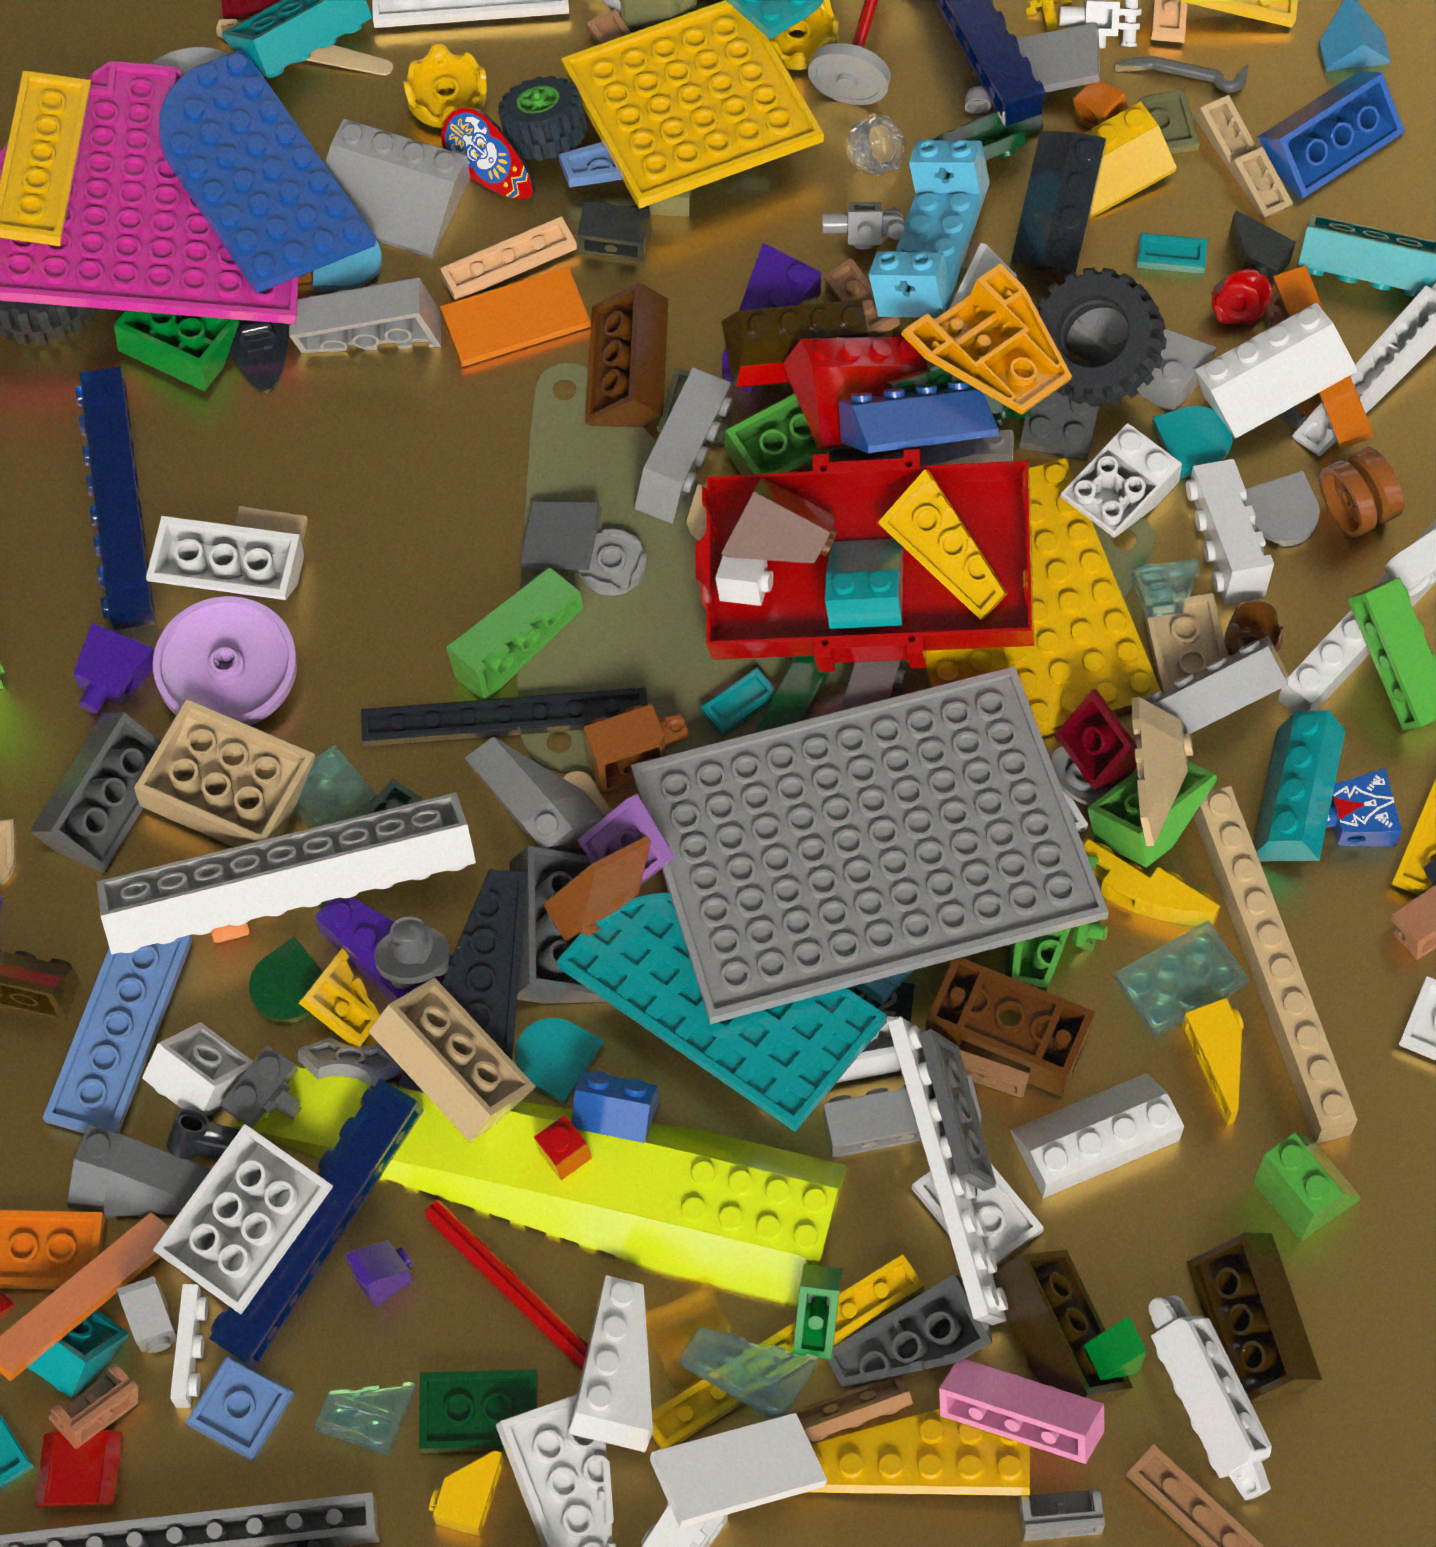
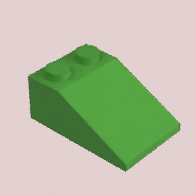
M1188 761V772L1155 845L1146 846L1140 818L1137 783L1139 776L1138 770H1136L1088 807L1095 842L1105 844L1113 851L1147 868L1174 846L1216 783V774Z

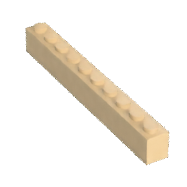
M1228 786L1210 791L1193 818L1311 1135L1317 1144L1351 1135L1358 1119L1232 787Z

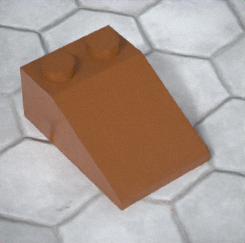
M648 836L592 863L543 904L565 942L579 936L581 933L589 936L601 930L597 926V922L618 911L631 899L638 897L651 844Z

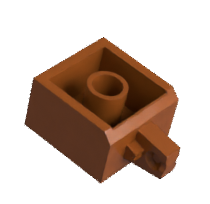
M652 704L644 707L640 705L633 706L625 710L623 714L611 718L600 717L583 727L586 757L601 794L635 783L631 765L666 756V749L688 739L687 726L681 714L657 718Z

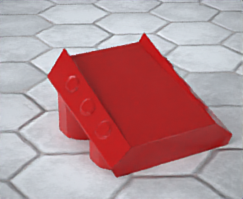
M60 1431L44 1434L35 1507L57 1513L102 1512L113 1506L120 1496L117 1473L118 1464L122 1458V1432L100 1431L77 1449L69 1443Z

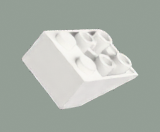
M1127 423L1060 494V497L1115 538L1154 509L1179 483L1182 463Z

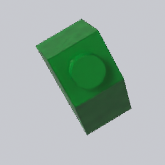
M804 1264L799 1291L793 1355L832 1359L842 1268Z

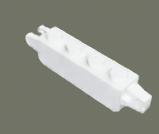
M1172 1295L1166 1297V1299L1165 1297L1152 1299L1150 1305H1148V1311L1157 1330L1156 1333L1151 1335L1156 1346L1157 1356L1165 1365L1173 1381L1174 1391L1182 1400L1190 1416L1191 1426L1199 1435L1206 1449L1210 1465L1216 1470L1219 1478H1231L1244 1500L1259 1497L1271 1489L1262 1461L1270 1457L1272 1445L1210 1319L1202 1315L1191 1316L1187 1306L1184 1305V1301L1179 1296Z

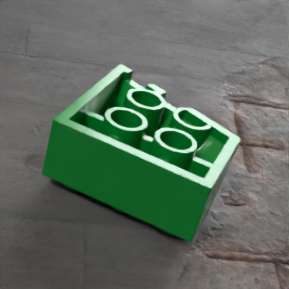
M125 311L114 324L118 351L205 391L224 367L239 325V320Z

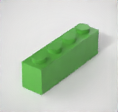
M1400 577L1381 582L1347 598L1402 730L1419 728L1435 721L1436 656L1430 651L1424 636L1423 625L1414 613L1410 603L1409 592L1402 584Z

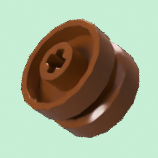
M1366 447L1349 455L1347 461L1340 460L1321 469L1319 481L1324 502L1331 516L1346 534L1352 537L1360 536L1374 529L1377 522L1383 524L1402 515L1404 498L1400 483L1392 467L1376 449Z

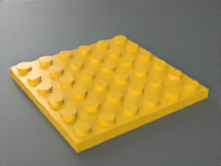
M726 0L561 58V67L569 82L574 83L576 89L579 90L582 106L639 209L824 142V132L768 37Z

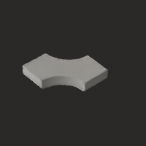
M329 1037L298 1049V1061L317 1079L329 1076H347L359 1079L369 1086H373L402 1073V1068L379 1043L370 1046H351Z

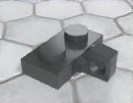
M266 1045L220 1103L222 1109L251 1129H253L265 1112L271 1115L275 1109L293 1120L302 1107L298 1105L299 1101L288 1094L291 1089L288 1083L296 1074L298 1068L294 1063Z

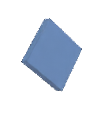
M226 1355L188 1417L186 1424L254 1462L292 1400L294 1393Z

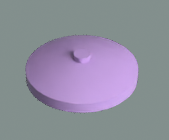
M215 597L189 606L175 616L165 627L157 641L153 655L155 683L163 701L176 716L186 699L249 726L272 714L283 703L293 686L297 672V653L293 638L286 624L267 606L243 597Z

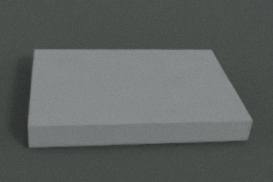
M1096 22L1000 42L1001 95L1004 101L1101 81L1099 28Z

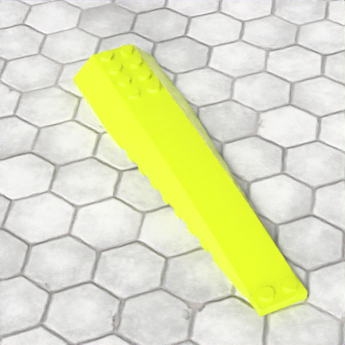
M297 1066L298 1071L288 1083L291 1086L288 1094L299 1101L298 1105L302 1107L295 1118L292 1120L275 1109L271 1115L265 1112L253 1127L254 1131L264 1138L271 1139L274 1144L348 1169L355 1168L364 1171L367 1175L384 1181L388 1179L397 1182L405 1188L417 1192L420 1190L438 1196L441 1200L453 1204L456 1202L474 1208L477 1212L486 1215L492 1214L510 1220V1223L543 1231L546 1235L558 1239L564 1238L579 1243V1246L596 1252L600 1250L615 1255L617 1259L662 1274L798 1307L804 1264L820 1266L835 1203L839 1199L847 1166L700 1129L652 1122L645 1143L577 1130L586 1141L592 1159L561 1181L539 1153L534 1136L563 1115L571 1122L573 1109L520 1101L491 1129L469 1142L420 1089L396 1088L398 1082L390 1080L369 1086L359 1079L347 1076H329L317 1079L302 1066ZM236 1119L234 1128L241 1129L244 1123Z

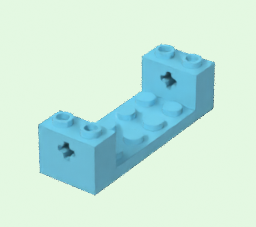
M916 140L909 160L916 194L905 222L906 224L904 225V236L900 237L895 252H876L868 274L878 317H923L928 313L932 318H937L948 310L990 184L982 141Z

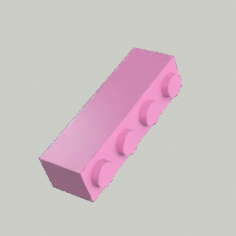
M967 1359L954 1364L939 1388L940 1416L1086 1464L1104 1433L1103 1403Z

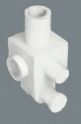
M1084 0V7L1060 6L1059 26L1075 27L1096 22L1099 28L1100 48H1106V36H1118V29H1123V40L1120 46L1137 47L1136 30H1140L1141 23H1136V16L1141 15L1142 9H1138V0H1125V8H1120V2ZM1119 15H1125V22H1119Z

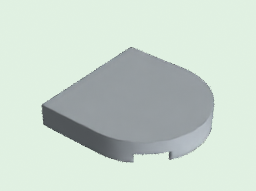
M1303 471L1246 489L1247 499L1244 506L1252 505L1256 515L1255 532L1262 531L1265 539L1279 543V546L1283 547L1294 546L1307 540L1315 530L1320 515L1319 504Z

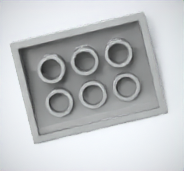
M344 118L330 145L325 161L326 167L376 237V241L429 258L434 257L470 180L468 158L465 155Z

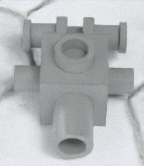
M847 202V213H822V234H847L848 245H854L858 249H871L874 245H882V237L898 240L905 233L904 225L906 223L901 211L896 207L882 210L881 202Z

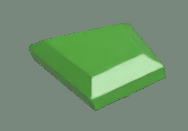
M1101 920L1074 927L1072 940L1075 946L1093 951L1096 939L1106 940L1108 926L1100 925Z

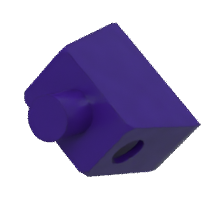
M92 623L74 670L78 686L85 691L79 701V705L83 709L97 714L105 699L118 705L126 704L153 671V648Z

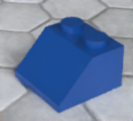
M583 1070L575 1089L571 1123L577 1130L645 1143L659 1105L660 1095L658 1086L645 1083L640 1079H625L610 1076L601 1071L590 1072Z

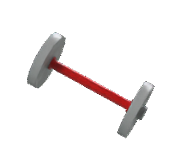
M878 0L864 1L852 44L829 43L819 47L812 55L808 67V76L813 85L824 95L847 104L870 105L880 101L887 94L891 81V72L885 61L875 53L864 48Z

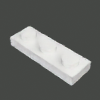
M183 1284L170 1395V1399L176 1408H192L193 1396L198 1397L200 1392L201 1377L200 1373L195 1372L197 1358H203L205 1339L204 1335H200L201 1321L207 1320L209 1301L208 1297H204L199 1285Z

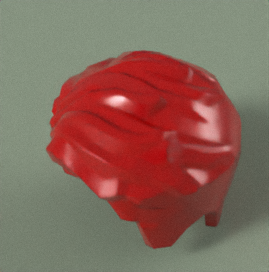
M1254 269L1239 270L1224 277L1214 286L1211 292V305L1218 321L1221 324H1253L1265 313L1272 294V286L1269 280L1266 279V276L1259 274Z

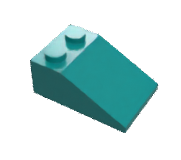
M895 539L833 542L828 559L825 603L830 629L902 625L903 546Z

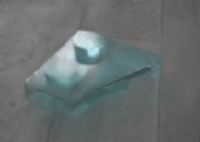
M1198 559L1165 564L1150 563L1143 567L1132 568V582L1147 618L1182 613L1186 606V598L1192 592L1194 577L1199 576Z
M403 1382V1387L379 1389V1385L363 1387L357 1391L350 1389L329 1391L315 1423V1431L389 1456L415 1394L416 1384Z

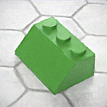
M795 394L725 430L724 449L741 475L793 472L812 462L814 454H827L835 450L818 449Z

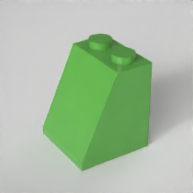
M1293 1133L1264 1154L1253 1181L1254 1185L1300 1242L1361 1199L1316 1141L1311 1137L1298 1133Z

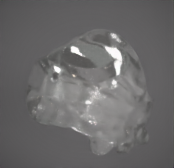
M873 113L867 116V118L856 122L850 128L846 138V153L851 163L859 171L868 175L878 174L882 176L884 172L900 169L901 161L904 160L905 138L899 127L895 125V122L891 121L889 115L885 114L882 117H877Z

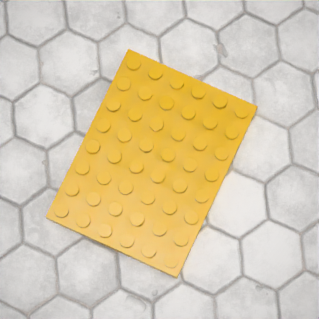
M1066 458L1029 468L1035 646L926 651L927 668H923L929 685L932 688L1015 666L1042 737L1057 733L1091 690L1097 689L1113 713L1119 715L1132 711V698H1143L1160 689L1092 521L1060 497V494L1074 480Z

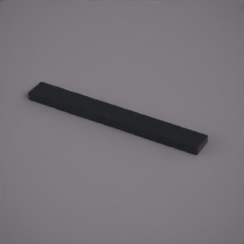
M646 687L361 709L363 747L583 730L584 726L589 725L590 722L597 718H611L623 714L628 708L637 705L647 706Z

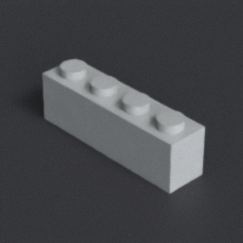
M969 1075L967 1078L981 1125L982 1116L972 1075ZM906 1084L902 1089L888 1091L887 1088L873 1089L867 1092L866 1096L851 1098L849 1095H841L830 1099L829 1103L823 1104V1119L832 1158L922 1141Z

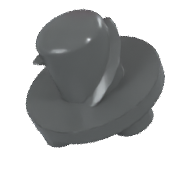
M407 916L396 920L392 924L390 933L378 943L374 958L379 973L384 978L390 980L394 987L404 989L412 984L421 983L435 976L445 974L449 969L450 949L448 941L442 933L428 927L422 919Z

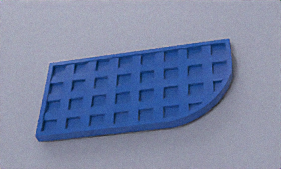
M244 49L198 65L188 71L174 84L167 94L160 112L159 142L162 154L255 293L375 246V235Z

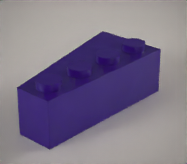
M762 243L739 310L814 304L821 295V271ZM725 347L722 356V379L731 382L733 385ZM757 386L740 389L752 394Z
M353 897L334 898L315 915L320 933L338 951L343 948L349 956L348 961L391 1003L427 982L415 983L408 988L400 989L394 987L392 982L384 978L377 970L374 958L375 949L382 938L390 933V928L394 923L391 919ZM443 975L435 976V978L441 982Z

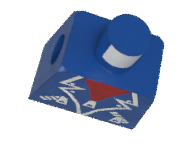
M1380 769L1335 784L1326 828H1333L1335 840L1339 846L1397 845L1402 829L1386 769Z

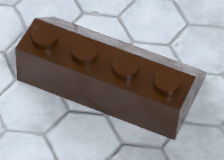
M640 282L592 307L585 423L589 426L641 427L663 416L668 298Z

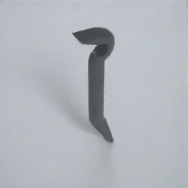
M1153 56L1116 62L1114 64V72L1152 69L1214 82L1220 91L1234 93L1245 85L1249 65H1246L1232 81L1226 80L1224 74L1216 69Z

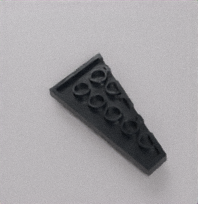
M490 869L449 961V969L443 975L440 984L512 1060L527 873ZM403 1070L396 1088L421 1090Z

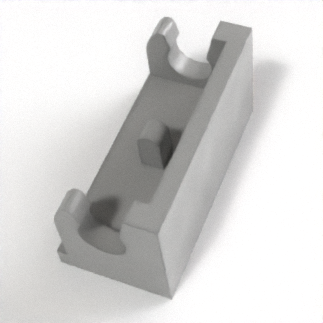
M1099 1488L1087 1491L1018 1496L1023 1541L1102 1534L1104 1530L1105 1520Z

